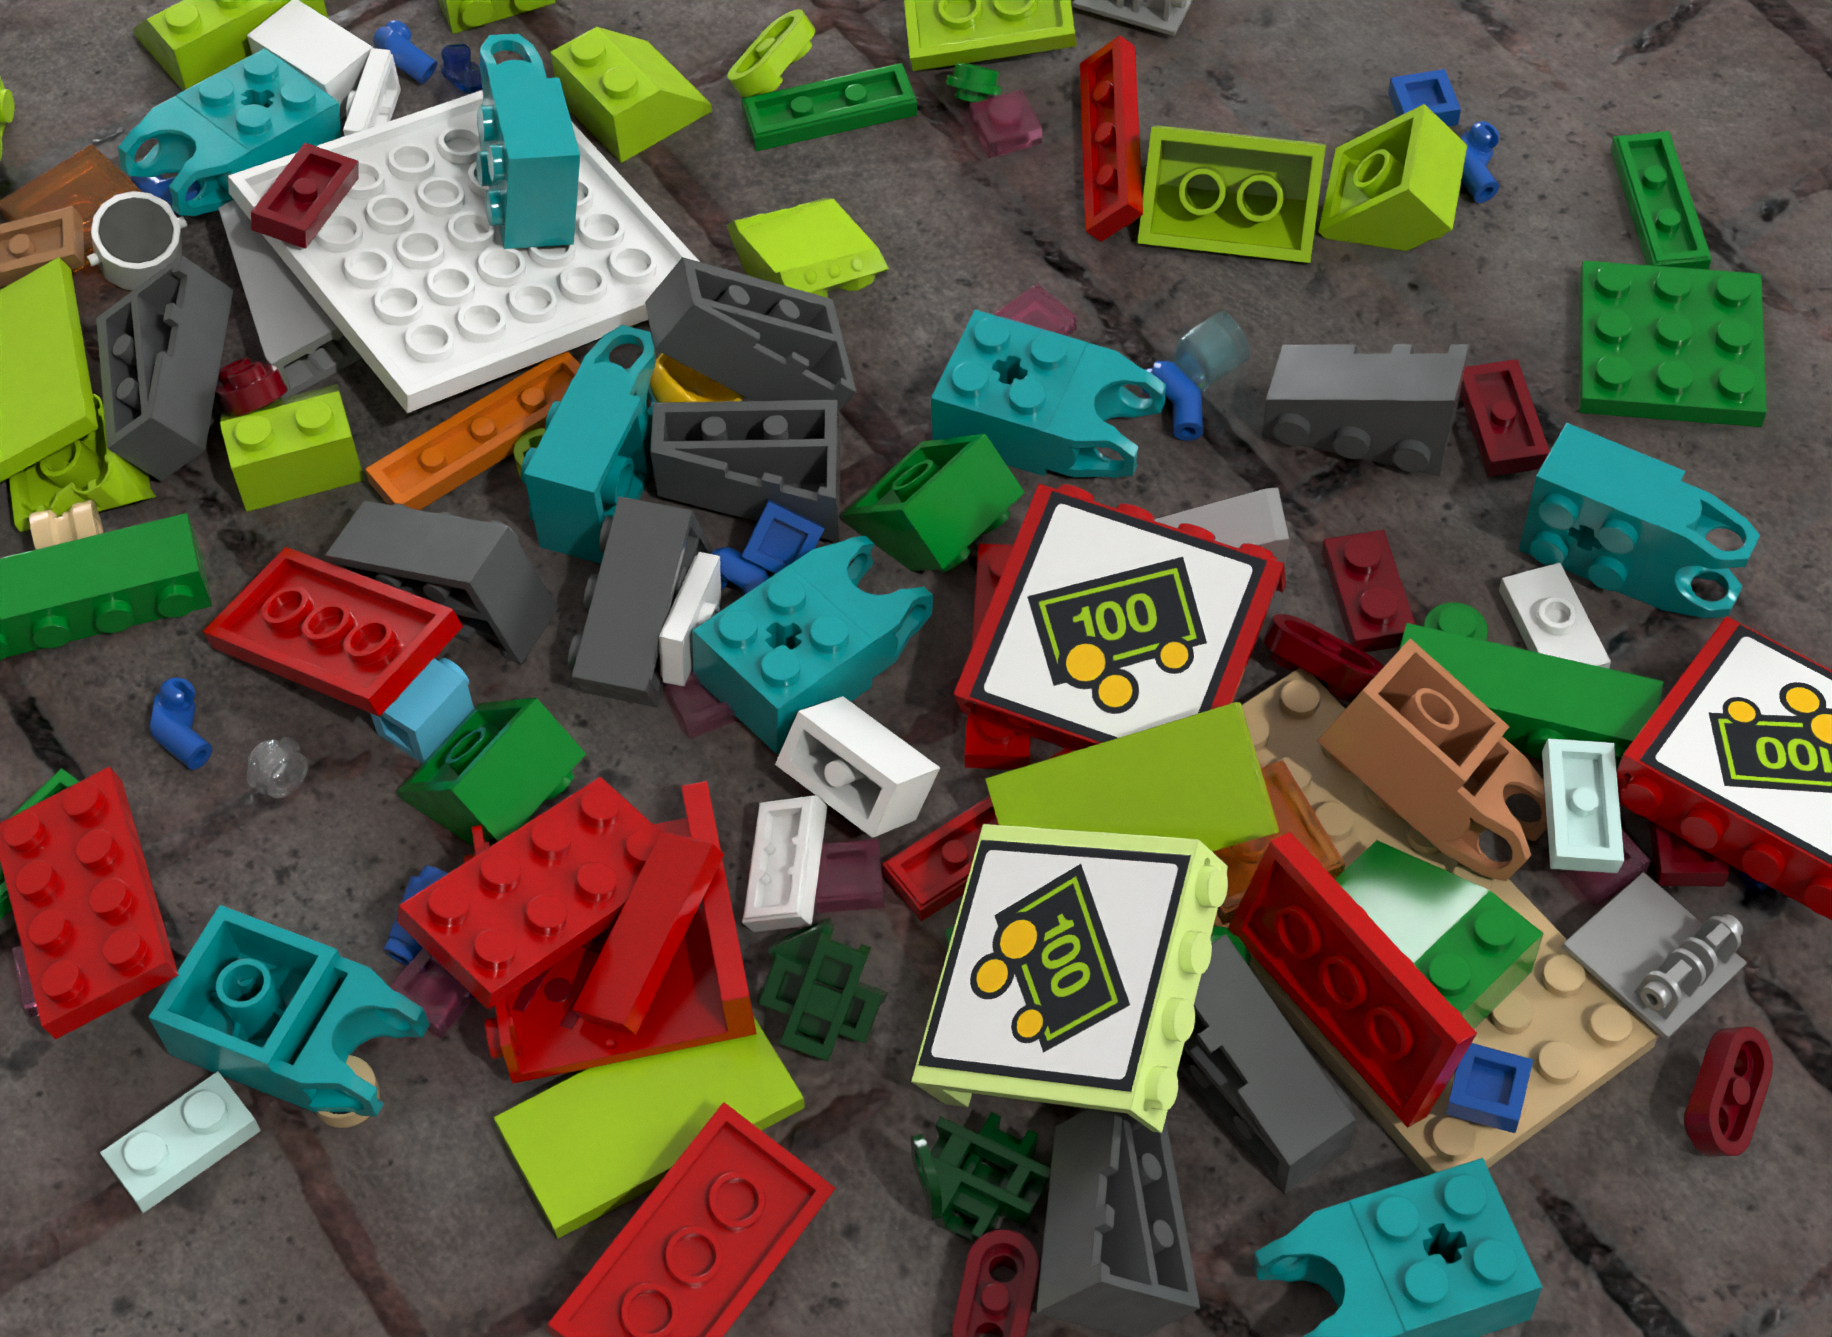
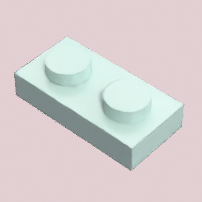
M1548 739L1542 750L1550 869L1618 873L1624 862L1614 743Z
M217 1071L101 1151L100 1154L142 1213H145L261 1130L255 1118L219 1071Z

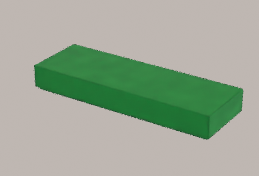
M902 63L741 99L742 112L756 152L917 116V100Z
M1670 131L1613 136L1610 151L1646 265L1709 270L1712 258Z

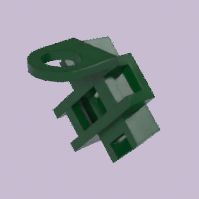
M831 918L822 919L812 923V926H805L777 940L769 947L768 953L772 960V966L764 987H760L757 995L758 1004L790 1016L780 1044L827 1062L830 1059L839 1034L864 1044L871 1040L874 1032L872 1026L879 1007L885 1002L888 992L859 981L871 947L861 944L859 950L831 940L835 930ZM815 980L835 987L837 989L843 990V993L831 989L829 987L823 986L821 984L815 983ZM796 1031H800L807 1035L821 1039L824 1041V1043L796 1033Z
M992 1112L979 1134L940 1116L936 1123L939 1138L931 1152L922 1133L911 1136L912 1161L932 1220H935L937 1226L971 1243H975L982 1235L993 1231L1001 1215L1025 1226L1051 1174V1168L1032 1160L1036 1153L1038 1134L1028 1130L1023 1140L1017 1139L999 1130L1001 1116ZM968 1155L969 1157L966 1163L964 1164L962 1170L959 1169L965 1156ZM985 1160H988L1007 1169L1008 1172L1005 1175L983 1163ZM1027 1183L1028 1186L1024 1191L1022 1197L1020 1198L1019 1195L1022 1189L1024 1188L1025 1184ZM956 1211L978 1220L976 1225L956 1216Z

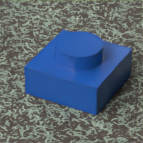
M1445 69L1390 78L1388 94L1397 117L1425 104L1448 127L1458 125L1461 108Z
M768 499L742 551L741 557L776 574L812 549H815L825 527Z
M1471 1043L1457 1066L1445 1115L1516 1133L1533 1059Z

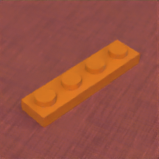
M568 351L548 358L365 468L369 484L388 505L398 503L411 509H423L513 454L515 443L528 431L539 428L545 429L546 418L551 405L555 401L562 400L581 364Z

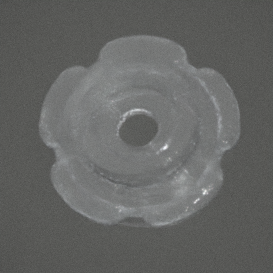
M284 737L280 742L273 739L258 744L251 752L247 762L246 779L249 786L256 788L259 793H267L273 798H282L295 791L304 780L308 770L307 759L299 752L300 747L297 741Z

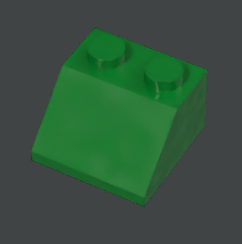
M985 433L929 440L919 443L840 516L849 527L860 535L869 538L877 547L909 570H939V572H946L959 565L970 554L968 546L980 534H986L995 530L1010 517L1011 513L1008 508L1025 492Z
M538 698L479 703L396 793L404 802L473 847L472 827L482 825L486 842H489L491 847L532 820L530 816L544 800L553 799L563 792L574 778L571 770L586 753Z

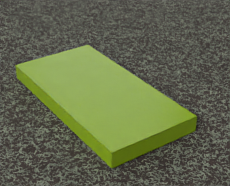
M60 257L0 290V483L98 429L72 271Z
M1241 702L1221 706L985 779L998 824L1004 826L1199 839L1212 852L1279 832Z
M755 1017L756 1035L588 1068L493 1117L500 1135L557 1239L655 1188L723 1102L761 1131L805 1108L804 1097Z

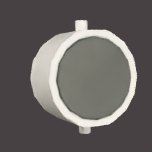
M131 191L117 194L104 202L93 217L91 236L94 253L86 256L87 261L91 267L98 265L103 276L109 282L126 290H135L182 255L181 229L186 228L187 223L183 216L176 217L171 206L166 201L151 193Z

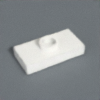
M371 48L357 91L352 90L348 95L346 105L347 120L343 129L344 136L391 121L401 88L393 54H391L390 50Z
M699 552L694 557L660 632V675L664 683L685 686L693 667L692 630L720 612L721 573L720 556Z
M1561 563L1501 579L1499 592L1529 651L1609 669L1611 661Z
M817 795L759 803L742 921L753 932L812 926L828 806Z

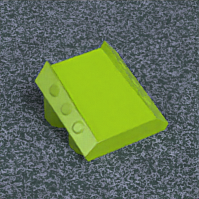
M823 198L771 213H762L734 220L727 225L742 267L748 276L828 298L827 292L838 288L847 291H859L872 284L876 275L889 270L879 248L832 198Z
M93 394L98 424L97 430L9 478L14 524L20 532L31 530L29 521L31 513L50 509L61 517L62 513L69 511L73 504L93 500L98 512L156 497L151 489L147 472L107 449L103 400L96 394Z

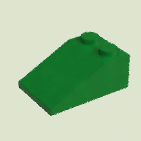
M1378 840L1335 879L1353 900L1366 911L1368 916L1392 942L1411 959L1418 970L1444 998L1460 1012L1473 1029L1532 973L1544 933L1489 889Z

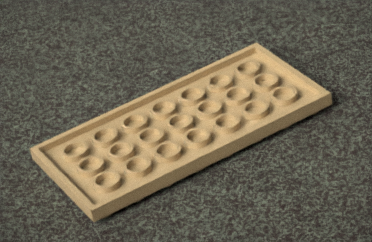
M1298 668L1242 705L1279 832L1213 851L1228 866L1226 873L1228 878L1227 895L1224 903L1218 907L1214 926L1229 927L1270 841L1291 832L1319 860L1334 879L1378 840L1489 889L1544 933L1532 973L1474 1029L1477 1035L1472 1041L1474 1044L1533 1059L1516 1133L1445 1115L1456 1070L1428 1116L1407 1128L1251 954L1249 968L1282 1015L1425 1176L1480 1158L1484 1159L1487 1168L1491 1167L1654 1048L1659 1035L1561 947L1567 939L1509 879L1505 882L1482 876L1443 854L1407 821L1392 814L1384 806L1380 797L1357 776L1342 769L1333 760L1330 752L1317 740L1345 708L1313 674Z

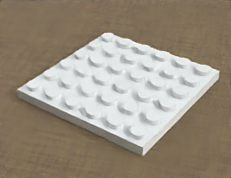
M483 90L318 145L317 147L358 160L359 179L306 249L262 234L407 413L602 338L603 335L620 325L630 327L648 320L645 301L680 259L684 257L699 261L573 122L572 126L580 152L573 245L504 249L499 226L489 225L486 212V191L490 189L489 186L480 187L476 166L477 151H481L477 128V112L479 106L483 103ZM296 153L228 176L229 194L250 220L251 211Z

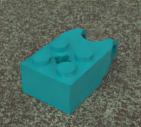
M489 35L480 48L479 67L482 79L483 103L479 106L477 112V128L481 151H477L476 156L480 187L489 186L490 189L486 191L488 223L490 226H499L504 249L573 245L580 152L560 78L546 77L539 53L533 44L521 35ZM504 50L513 51L520 54L524 60H508L497 65L493 54Z
M264 48L153 107L118 146L120 167L127 175L136 177H155L164 173H179L169 185L173 198L171 209L179 215L197 216L217 211L220 206L234 200L229 194V175L297 153L304 143L318 146L341 138L340 106L336 99ZM152 138L158 139V143L144 159L135 162V154L141 144ZM197 181L201 188L198 195L192 200L185 201L188 188L193 182Z
M974 310L931 397L932 440L985 433L1006 465L1045 476L1047 471L1051 470L1071 477L1119 478L1133 476L1137 467L1138 446L1105 421L1116 417L1136 418L1160 414L1165 404L1166 384L1115 350ZM1123 385L1139 386L1146 390L1152 398H1139L1123 387ZM1097 448H1110L1119 453L1124 460H1112L1102 455Z
M620 325L603 335L584 357L562 400L555 401L551 405L546 418L545 433L538 447L530 448L525 455L521 468V481L527 487L530 501L529 517L535 523L541 548L601 564L604 552L600 551L599 539L605 517L607 515L614 516L619 496L640 500L653 474L650 451L653 403H657L651 392L649 383L655 369L656 354L651 333L648 331ZM626 343L635 344L643 349L641 356L628 369H624L622 366L609 360L611 351L615 347ZM647 398L652 402L651 406L648 409L646 402Z
M1566 423L1536 475L1519 551L1533 556L1545 565L1561 563L1564 570L1588 579L1604 590L1616 591L1662 611L1701 618H1719L1729 616L1742 589L1741 583L1729 568L1746 567L1758 543L1760 534L1747 518L1733 510L1713 494L1682 482L1685 475L1684 470ZM1715 529H1728L1739 535L1743 546L1735 551L1720 550L1707 541L1706 536ZM1694 578L1716 581L1724 588L1726 596L1719 601L1710 602L1702 600L1692 591L1691 581Z
M866 536L851 537L845 541L812 549L692 630L694 678L776 754L781 752L798 711L842 696L852 702L872 687L873 678L896 663L910 638L920 630L932 615L933 594L924 586L899 589L893 593L883 595L865 593L857 588L860 580L874 564L871 550L875 544Z
M219 905L178 970L179 976L172 979L148 1017L167 1051L173 1057L213 1073L219 1071L226 1078L315 1113H318L317 1111L354 1112L357 1115L377 1117L384 1103L377 1097V1088L356 1075L350 1066L346 1064L348 1055H351L359 1045L372 1038L383 1036L396 1039L423 1037L430 1026L424 1008L404 995L392 990L370 967L341 957L338 950L222 905Z
M1483 1158L1315 1211L1289 1234L1255 1251L1252 1264L1258 1281H1307L1318 1284L1329 1292L1337 1305V1312L1323 1320L1312 1332L1303 1337H1480L1530 1320L1543 1288Z

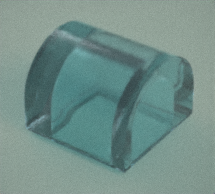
M1223 310L1222 312H1217L1179 339L1174 363L1203 392L1246 362L1250 356V347L1240 326Z

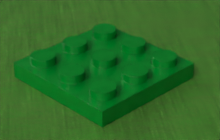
M1583 260L1579 275V413L1762 427L1767 407L1761 274Z

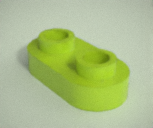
M797 9L773 21L732 66L727 78L741 97H750L775 91L783 81L780 75L790 63L799 60L809 52L812 47L810 40L815 34V28L805 13Z

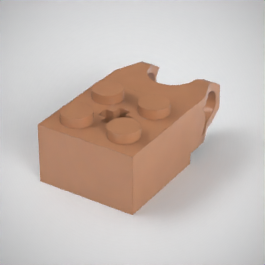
M1411 638L1317 740L1330 752L1333 760L1342 769L1353 773L1377 794L1384 806L1392 814L1407 821L1443 854L1482 876L1506 882L1531 856L1526 839L1536 841L1547 829L1544 781L1528 759L1502 736L1510 726ZM1519 793L1529 795L1540 805L1541 819L1530 823L1521 821L1514 816L1506 805L1507 798ZM1489 829L1505 838L1511 846L1512 859L1507 862H1497L1486 857L1479 846L1480 834Z

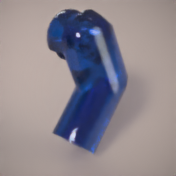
M461 43L447 45L441 51L444 64L440 66L443 77L468 95L483 90L480 67L471 61V49L469 46Z

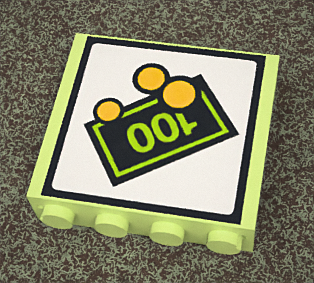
M983 824L911 1082L946 1105L969 1107L973 1093L1127 1113L1152 1132L1162 1133L1167 1111L1173 1106L1177 1097V1071L1184 1043L1190 1038L1194 1029V1002L1201 974L1207 970L1210 964L1212 954L1210 938L1218 907L1224 903L1227 895L1228 878L1226 873L1228 866L1199 839Z

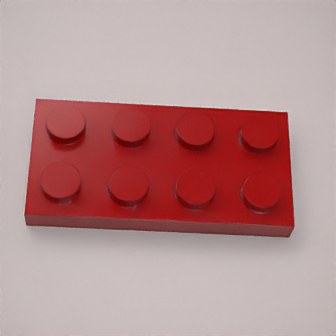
M285 547L202 632L213 649L380 717L425 667L441 653L442 649L463 628V625L454 610L449 607Z
M110 766L0 823V862L41 1026L55 1040L179 976L123 782Z
M599 777L401 903L398 907L397 923L489 1010L615 924L661 831L603 778Z
M1291 832L1271 840L1228 928L1241 939L1246 949L1408 1128L1428 1116L1477 1035V1032Z
M723 1102L550 1320L545 1331L553 1337H724L836 1188Z

